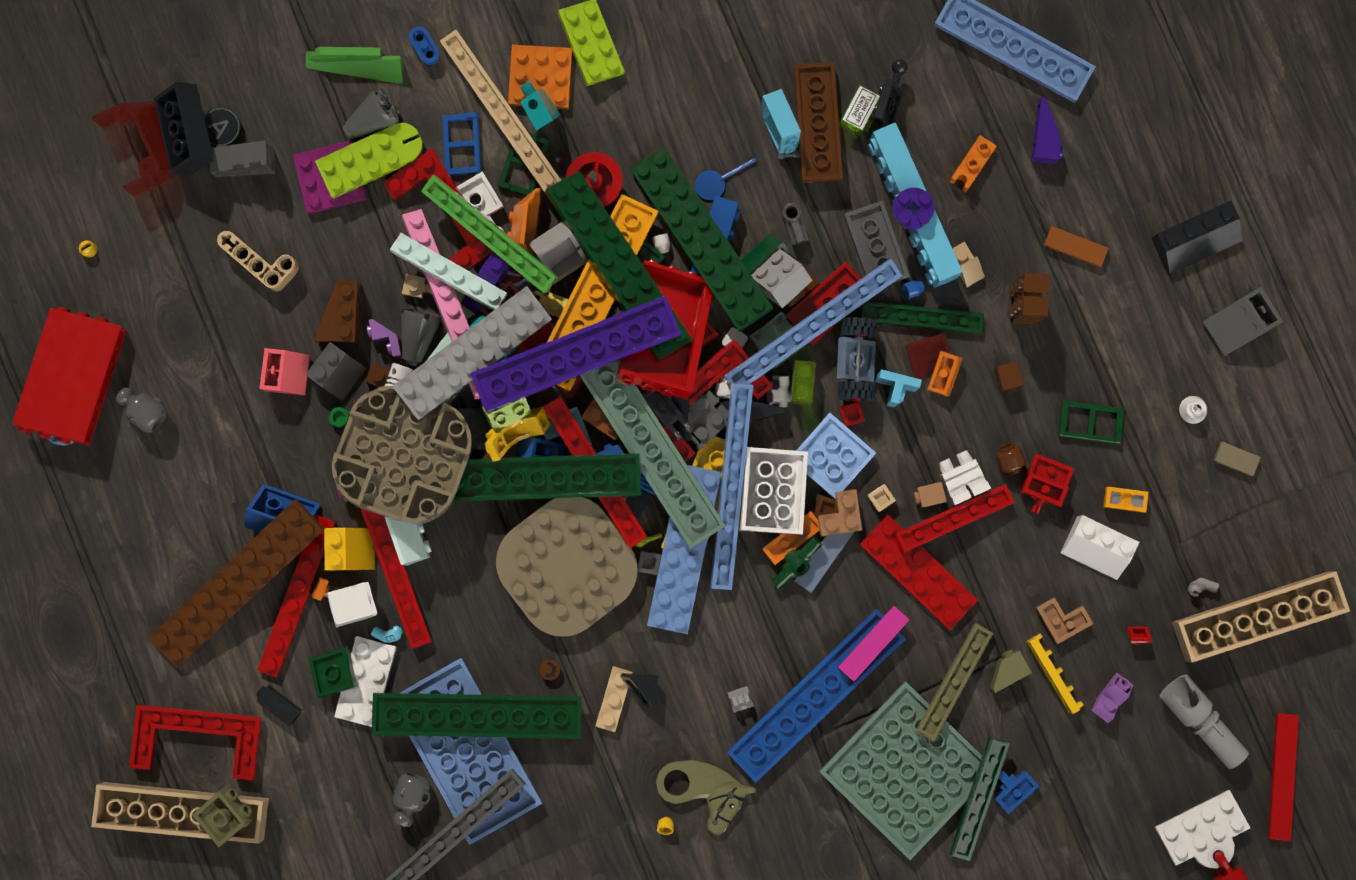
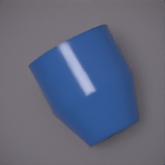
M910 281L902 285L904 296L908 300L919 296L925 289L922 281Z

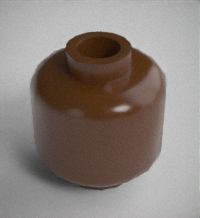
M1007 443L999 447L996 459L1001 471L1005 473L1010 472L1011 475L1021 472V468L1026 464L1021 447L1013 443Z

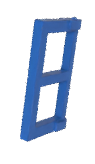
M477 112L442 115L445 168L450 176L479 174L482 172L479 113ZM473 120L474 140L450 142L449 122ZM474 146L475 167L451 168L450 148Z

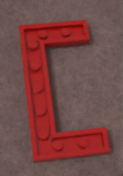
M432 148L383 182L392 198L397 200L425 179L429 181L432 175H436L463 197L439 156ZM451 217L468 245L448 258V260L469 271L487 259L493 251Z
M734 339L697 370L693 393L689 396V405L728 371L733 370L749 358ZM764 375L750 383L753 385L752 395L757 400L773 387ZM668 396V397L672 400V402L675 404V401H674L673 397H672V396ZM661 423L685 462L696 454L682 436L679 441L676 440L669 429H666Z
M137 705L129 768L152 769L157 728L237 736L232 778L254 780L262 717Z

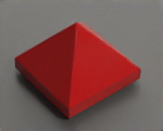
M1127 627L1132 644L1143 645L1152 643L1148 627Z

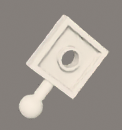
M480 172L457 187L469 203L473 195L481 196L479 204L471 205L494 223L490 215L502 209L503 205L484 173Z

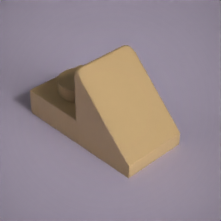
M965 242L953 248V252L962 269V273L959 276L966 287L985 277L978 257H973Z

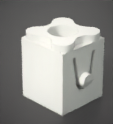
M369 582L327 593L336 627L371 618L377 614Z

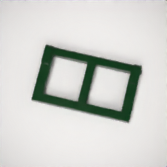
M529 133L534 142L543 144L541 152L546 156L550 139ZM511 145L497 186L527 196L535 190L537 181L534 176L532 177L529 189L505 182L511 162L527 167L522 159L513 157L515 149Z
M1063 400L1058 437L1120 445L1124 408ZM1068 407L1089 410L1087 434L1066 432ZM1095 411L1116 413L1114 438L1093 435Z

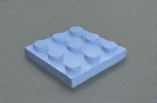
M831 413L824 418L796 450L808 452L807 475L834 499L835 492L843 491L876 454L875 451Z

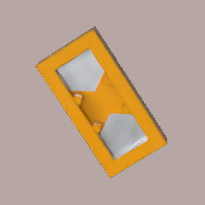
M1106 487L1103 507L1145 513L1147 510L1148 492Z

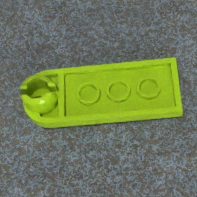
M397 123L322 157L315 162L331 197L334 199L410 164L422 154L423 140L412 125ZM410 138H415V140H412L404 144L406 140Z

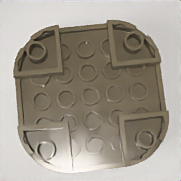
M393 386L379 387L367 394L365 393L353 405L336 453L334 452L332 474L337 488L353 505L403 523L422 524L438 518L452 504L471 453V433L464 417L454 407L443 402L418 420Z
M586 497L555 498L550 500L509 531L502 540L496 556L497 573L505 589L533 625L541 631L554 636H571L589 628L628 597L637 578V562L632 548H629L623 536L603 509Z

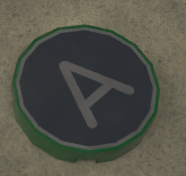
M219 107L208 111L204 115L210 145L214 147L217 145L230 146L234 145L240 138L242 123L232 110Z

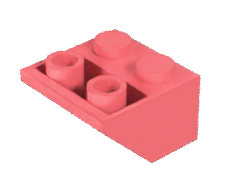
M264 348L260 389L265 392L306 396L308 380L306 373L309 371L310 355Z

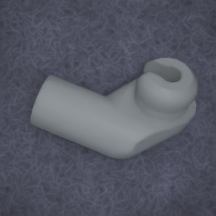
M1198 578L1189 584L1188 592L1194 597L1204 590L1216 593L1219 583L1205 578Z

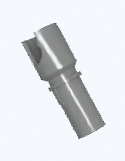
M1185 674L1176 678L1164 688L1160 698L1184 726L1192 727V732L1202 738L1228 769L1237 767L1247 758L1249 754L1247 749L1220 720L1219 713L1212 710V702L1188 675Z

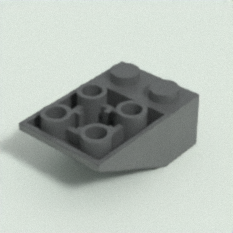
M1259 287L1207 318L1202 323L1223 356H1226L1282 323L1283 320L1262 287Z

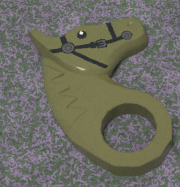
M697 760L667 763L659 770L656 779L658 793L665 801L678 804L694 799L706 798L710 810L707 829L714 835L722 834L740 809L745 796L756 793V788L741 785L738 780L726 771ZM681 770L689 777V787L683 794L673 795L666 790L664 778L670 771Z

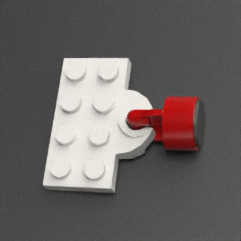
M1230 790L1154 827L1175 866L1194 857L1204 867L1214 868L1217 876L1213 880H1249L1242 866L1232 868L1229 864L1234 855L1235 845L1232 837L1250 829Z

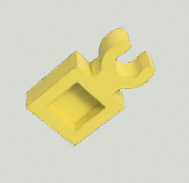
M535 291L534 294L540 296L539 303L544 306L545 311L549 315L559 318L568 299L550 292L548 297H544L542 292Z

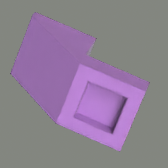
M369 320L370 326H367L369 338H372L376 343L389 340L390 342L387 343L389 355L392 354L395 359L402 358L400 337L375 320Z
M1116 673L1097 697L1092 711L1109 723L1113 720L1118 706L1128 699L1133 684Z

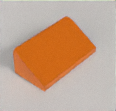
M940 351L927 390L944 396H950L963 358Z

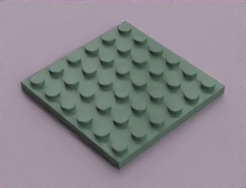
M904 681L819 772L911 860L967 801L982 755L947 721L944 723L935 742L916 732L915 730L929 704Z

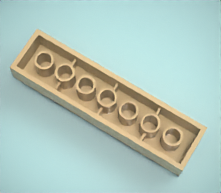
M1332 571L1173 621L1172 624L1185 662H1195L1350 612L1337 572Z
M103 782L96 785L91 827L211 839L194 818L193 814L216 793ZM239 795L238 799L242 804H246L252 809L251 815L254 819L228 841L260 843L264 840L269 798Z

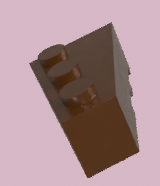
M336 281L316 333L315 342L318 344H329L331 342L332 344L359 345L362 285L358 281Z

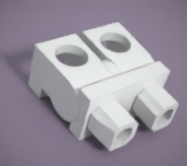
M967 450L956 455L960 465L955 468L949 458L938 463L942 473L939 476L951 505L959 504L972 498L971 496H976L991 489L976 459H972Z

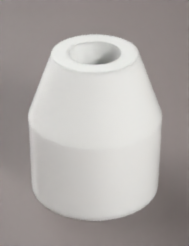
M668 233L652 237L656 250L661 254L669 252L670 241Z

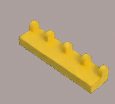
M1039 633L1027 640L1026 643L1068 713L1074 714L1084 704L1082 701L1076 703L1070 694V691L1074 689L1073 686L1066 687L1059 675L1063 672V669L1061 667L1055 669L1048 657L1052 654V651L1050 649L1047 651L1043 649L1039 642L1043 636Z

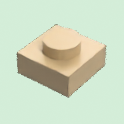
M885 484L867 495L878 512L896 501Z

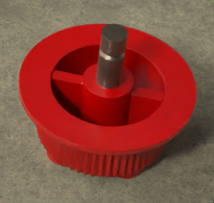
M589 152L580 155L570 164L566 178L580 171L604 207L611 204L618 197L622 188V173L618 164L611 157L599 152Z

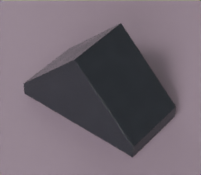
M622 673L620 675L643 706L651 708L656 706L658 675Z

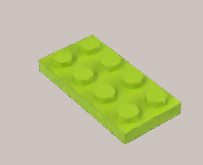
M589 0L558 10L557 14L586 86L624 74L625 71L596 0Z

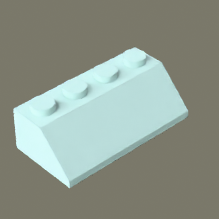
M385 517L401 565H410L430 557L429 552H432L429 541H425L422 533L425 532L423 523L408 524Z

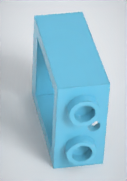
M782 89L764 95L762 97L760 114L778 153L789 154L798 148L801 130Z

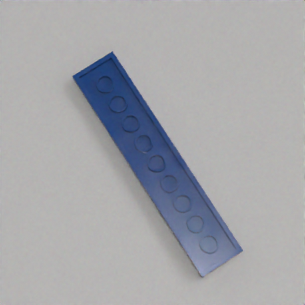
M875 609L727 751L755 783L905 640L898 632L855 681H852L838 668L883 618L878 609Z

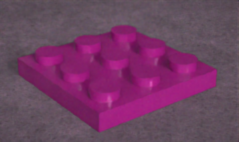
M352 140L293 155L307 214L367 200L364 185L333 199L315 162L322 157L353 144Z

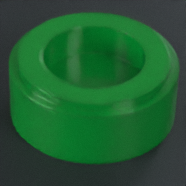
M337 407L330 412L329 421L336 428H344L350 414L346 409Z

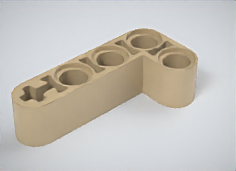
M223 231L218 235V245L273 291H281L299 270L298 262L289 255L280 256L271 266L232 232ZM230 239L236 246L234 248L227 244L226 240ZM248 250V256L245 259H240L241 252ZM287 261H292L291 268L284 270V264ZM263 263L262 271L256 272V265ZM278 276V283L276 285H271L270 280L273 277Z

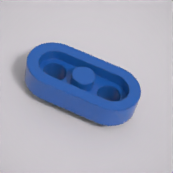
M420 26L414 27L409 32V40L424 64H436L440 59V52L425 28ZM418 36H423L422 41H417L416 39ZM433 53L434 55L432 58H427V54Z

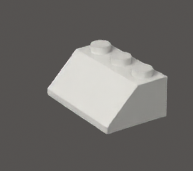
M1081 515L1077 516L1061 550V554L1117 580L1130 563L1139 542Z

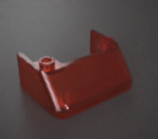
M153 101L121 103L92 116V120L102 128L117 122L128 124L134 121L149 156L142 159L138 164L141 178L123 186L124 190L132 196L139 195L180 176L170 174Z

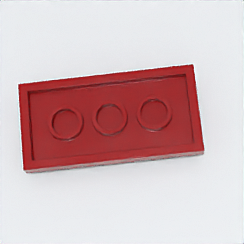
M845 261L785 315L787 320L795 326L861 278ZM837 323L832 325L830 328L822 332L820 335H818L808 343L811 346H813Z

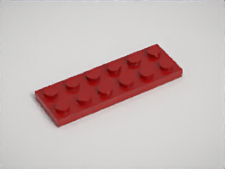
M886 515L859 545L948 630H951L978 599L921 545L903 553L894 534L904 529L889 515Z

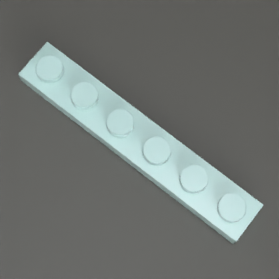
M400 233L390 248L391 253L493 311L501 306L507 297L505 291L403 233Z

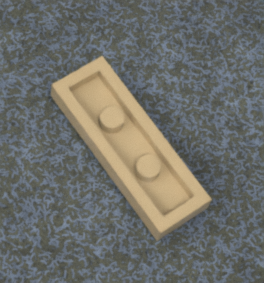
M613 666L596 727L616 732L628 691V686L620 675L622 673H633L632 671Z

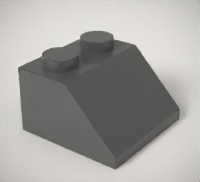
M329 342L306 373V376L341 401H344L367 368Z

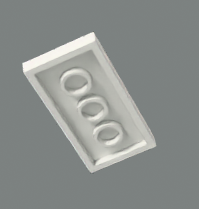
M356 636L351 653V661L357 688L341 692L334 717L372 727L373 693H385L397 646Z

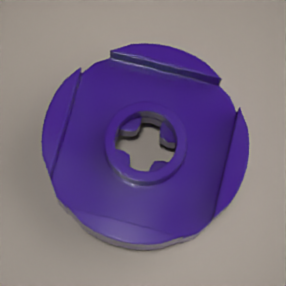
M907 188L901 191L892 206L895 220L902 227L909 230H918L928 224L935 210L930 193L920 188ZM912 204L919 207L915 214L908 210V207Z

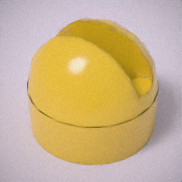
M82 241L79 245V251L85 257H93L97 252V246L91 241Z
M664 817L658 821V833L669 835L674 832V824L671 818Z

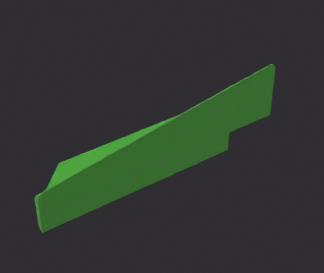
M318 47L315 51H306V67L308 69L396 84L403 83V60L401 56H384L381 48Z

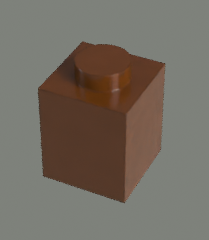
M1017 361L994 368L1000 392L1006 391V394L1018 392L1019 387L1023 386Z

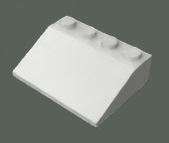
M747 447L738 530L803 534L808 452Z

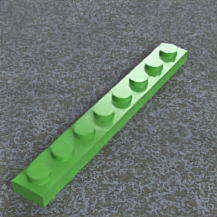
M432 175L421 192L540 291L547 293L558 276L440 178Z

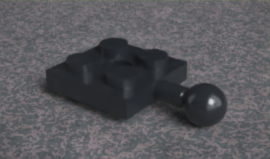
M896 59L892 63L893 77L892 79L885 78L884 85H881L879 89L880 98L878 104L874 106L873 115L882 128L893 124L902 97L898 85L901 75L905 74L908 69L907 62L903 59Z

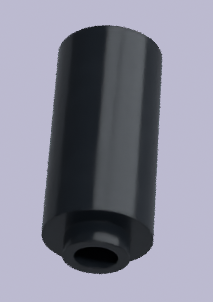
M271 685L267 687L262 686L256 694L258 697L256 702L288 726H291L302 712L300 707Z

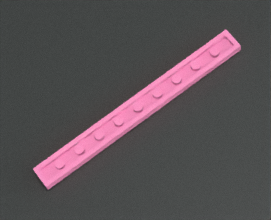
M422 209L402 214V220L409 237L439 254ZM423 271L451 342H453L470 329L453 287ZM472 380L468 384L476 400L480 396Z

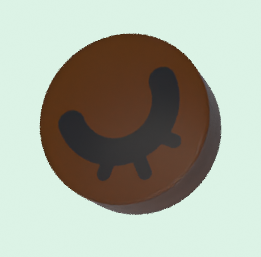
M549 659L541 664L540 674L544 679L554 680L560 675L561 667L557 661Z

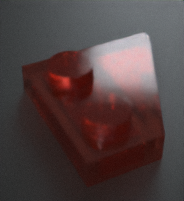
M945 333L905 344L914 378L921 380L930 370L935 368L940 351L951 353Z

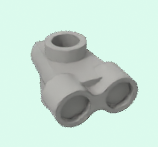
M774 375L772 376L773 389L768 390L766 394L767 402L769 405L787 407L788 402L791 400V393L788 390L789 376Z

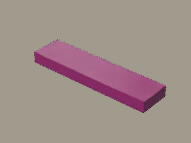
M893 606L838 668L852 681H855L909 619Z

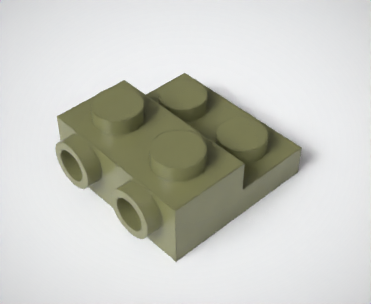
M228 785L218 791L193 814L194 818L218 847L222 846L254 819L251 815L252 809L248 805L242 804L238 799L239 794L237 790L230 788Z

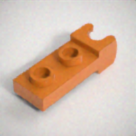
M980 135L949 180V183L954 184L956 180H962L964 182L962 192L965 193L997 146Z

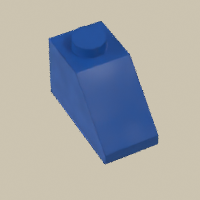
M528 437L518 442L516 457L564 456L565 444Z

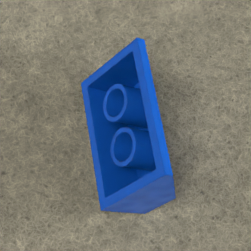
M263 484L246 509L244 527L261 532L295 499L314 518L318 514L321 504Z

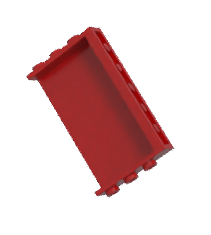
M645 260L642 265L663 296L666 295L669 305L693 340L659 362L649 348L620 359L616 379L621 380L626 385L635 384L641 386L644 390L659 391L665 396H677L688 399L693 393L713 292L703 277L698 276L694 272H684L673 266L667 267L653 260Z
M58 307V309L50 308L12 425L18 427V431L25 434H30L32 431L38 433V437L50 440L52 436L58 438L57 441L70 445V442L90 446L127 330L120 325L109 323L110 320L103 317L93 319L90 318L89 314L78 312L77 314L70 313L71 310L64 307Z

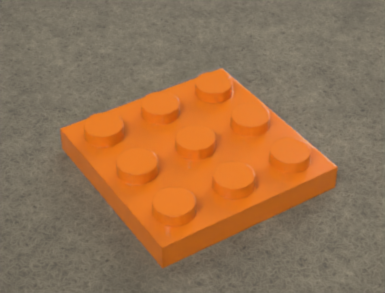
M512 45L508 105L523 107L520 101L526 97L520 87L530 81L536 91L541 88L544 89L557 109H569L572 49Z

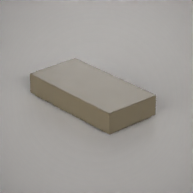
M1220 442L1213 461L1246 475L1254 476L1261 457L1225 442Z

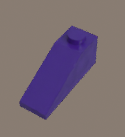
M1041 97L1037 104L1031 161L1056 164L1059 158L1061 159L1063 156L1064 147L1061 146V138L1045 97Z
M493 251L477 276L498 287L512 269V266ZM467 295L464 296L460 303L476 315L484 307L483 304Z

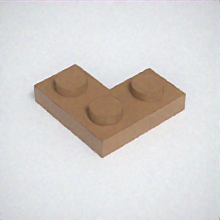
M856 489L835 492L837 513L817 516L820 536L861 531L862 526Z
M1055 598L1035 607L1056 644L1093 624L1083 606L1074 609L1064 615Z

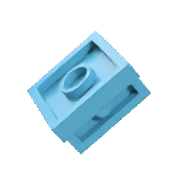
M881 369L877 374L875 382L891 386L886 406L894 408L903 402L905 391H917L922 380Z

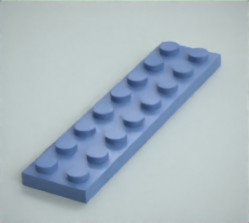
M948 0L934 23V26L1074 103L1077 101L1096 67L976 0Z
M687 465L714 506L721 472ZM669 517L647 626L688 634L708 538L690 549L671 517Z

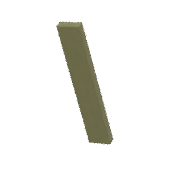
M974 623L917 726L916 732L935 742L994 633Z

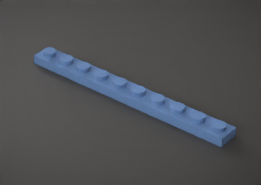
M888 259L724 375L730 386L731 383H752L902 277V274L892 259Z
M731 383L718 514L726 526L717 531L715 536L710 584L712 589L732 590L753 394L752 384Z

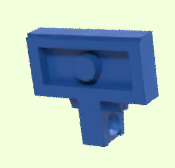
M1001 770L998 778L1002 782L999 785L1001 791L994 799L1009 815L1038 789L1039 785L1025 770L1017 777L1013 774L1008 776Z

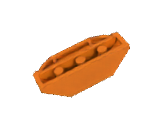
M540 188L533 190L514 206L513 212L509 214V224H512L511 232L507 233L508 236L534 257L535 253L529 243L536 239L538 234L542 198Z

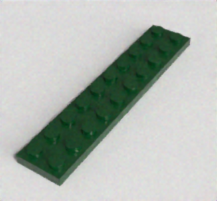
M664 146L630 169L739 332L774 309Z
M580 171L545 190V194L624 312L663 297V294ZM672 308L671 310L681 336L649 348L658 362L693 340Z
M640 453L508 457L494 462L491 458L468 459L453 501L641 496Z
M373 693L372 735L581 739L582 696Z

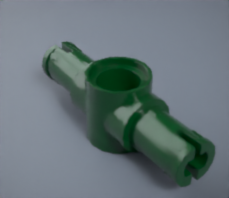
M813 536L802 549L789 551L784 557L785 564L782 571L771 582L781 590L792 577L805 575L810 569L809 562L811 557L823 544Z

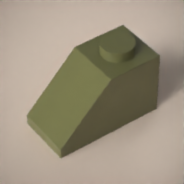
M1010 649L1001 654L1002 658L997 662L990 686L992 692L996 693L1032 673L1020 651Z

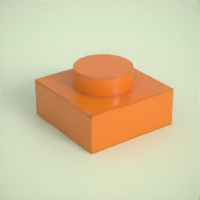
M319 577L312 593L314 599L321 601L322 597L327 596L330 589L327 579Z

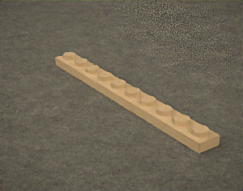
M454 30L441 39L440 42L543 191L545 192L548 187L560 182L561 179L458 31Z

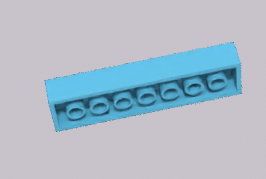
M896 122L874 131L869 140L868 149L871 155H875L878 161L876 163L877 169L880 174L883 173L886 179L884 184L887 191L891 192L894 197L892 202H894L901 191L907 188H920L926 191ZM912 204L908 207V210L915 214L919 207ZM934 210V215L928 224L921 229H908L911 235L909 236V241L912 247H916L919 253L917 255L918 261L921 266H925L927 271L925 273L926 279L929 284H933V287L936 288L957 279L962 273V269Z

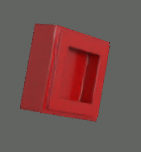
M859 401L839 407L843 423L846 427L865 421Z

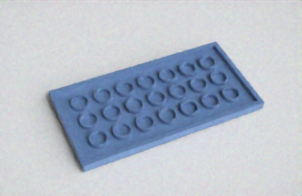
M463 658L454 661L400 692L482 694ZM409 736L454 818L461 814L512 768L526 783L465 837L469 845L543 803L506 737Z

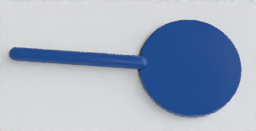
M756 158L751 159L723 176L712 170L702 172L695 181L696 193L702 199L708 201L714 200L715 196L720 197L725 190L724 179L756 162Z

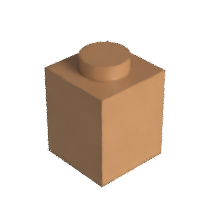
M942 482L915 488L916 492L913 493L915 504H919L920 508L947 502Z

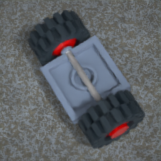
M857 317L841 319V337L838 340L837 379L852 381L838 382V400L855 402L875 401V383L871 382H874L876 342L863 339L877 337L878 320Z

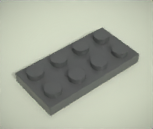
M883 201L844 213V218L865 276L888 259H892L902 274V277L893 283L910 277Z

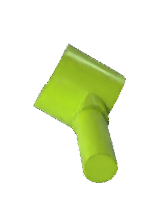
M658 533L649 536L635 546L640 548L650 541L662 538V534Z

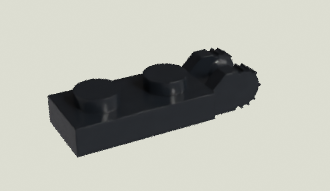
M647 390L642 394L654 414L664 427L669 429L676 440L679 441L681 436L673 427L675 422L679 421L687 433L692 431L684 420L682 413L668 396L656 390Z

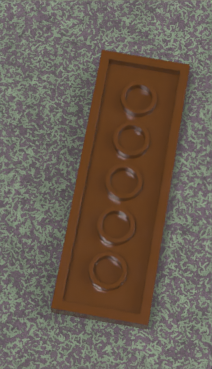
M834 62L794 64L797 124L801 130L799 138L802 183L842 181L843 172Z

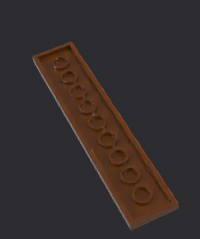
M295 499L164 622L149 639L176 668L179 667L324 531V528Z

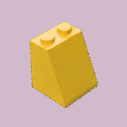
M324 528L325 570H375V547L368 528Z

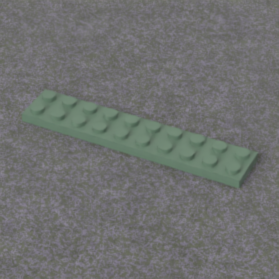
M620 360L580 375L629 453H640L641 472L690 549L724 528L726 525L637 386L635 384L626 385L621 380L616 379Z

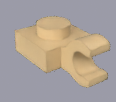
M406 274L402 290L403 295L423 299L424 293L433 295L429 285L426 284V278Z

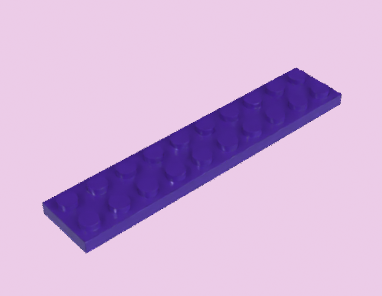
M665 295L471 373V376L487 413L681 336V332Z

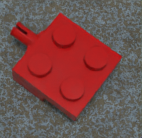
M1034 454L1020 490L1021 493L1029 495L1035 500L1031 512L1039 514L1043 503H1049L1057 507L1062 506L1074 468Z

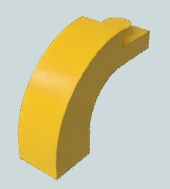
M543 407L530 409L531 415L496 432L491 429L486 434L488 439L485 443L486 451L490 454L493 462L501 460L506 451L515 443L546 432L551 424Z

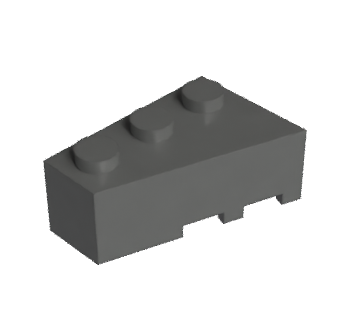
M266 140L230 146L217 145L216 148H211L214 161L210 163V173L215 177L276 174L275 150Z

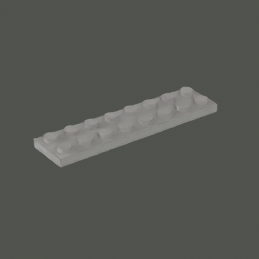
M526 286L395 384L393 388L415 417L420 420L472 381V372L494 364L552 319Z

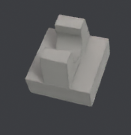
M747 686L727 692L734 713L754 706Z

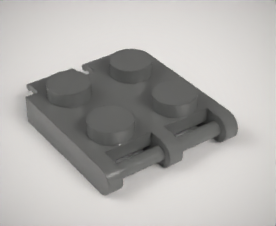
M708 391L705 395L701 393L689 405L688 425L692 430L689 433L691 440L697 445L698 451L727 426L728 410L723 405H720L717 409L715 408L720 401L711 391ZM692 432L701 441V443L691 434Z

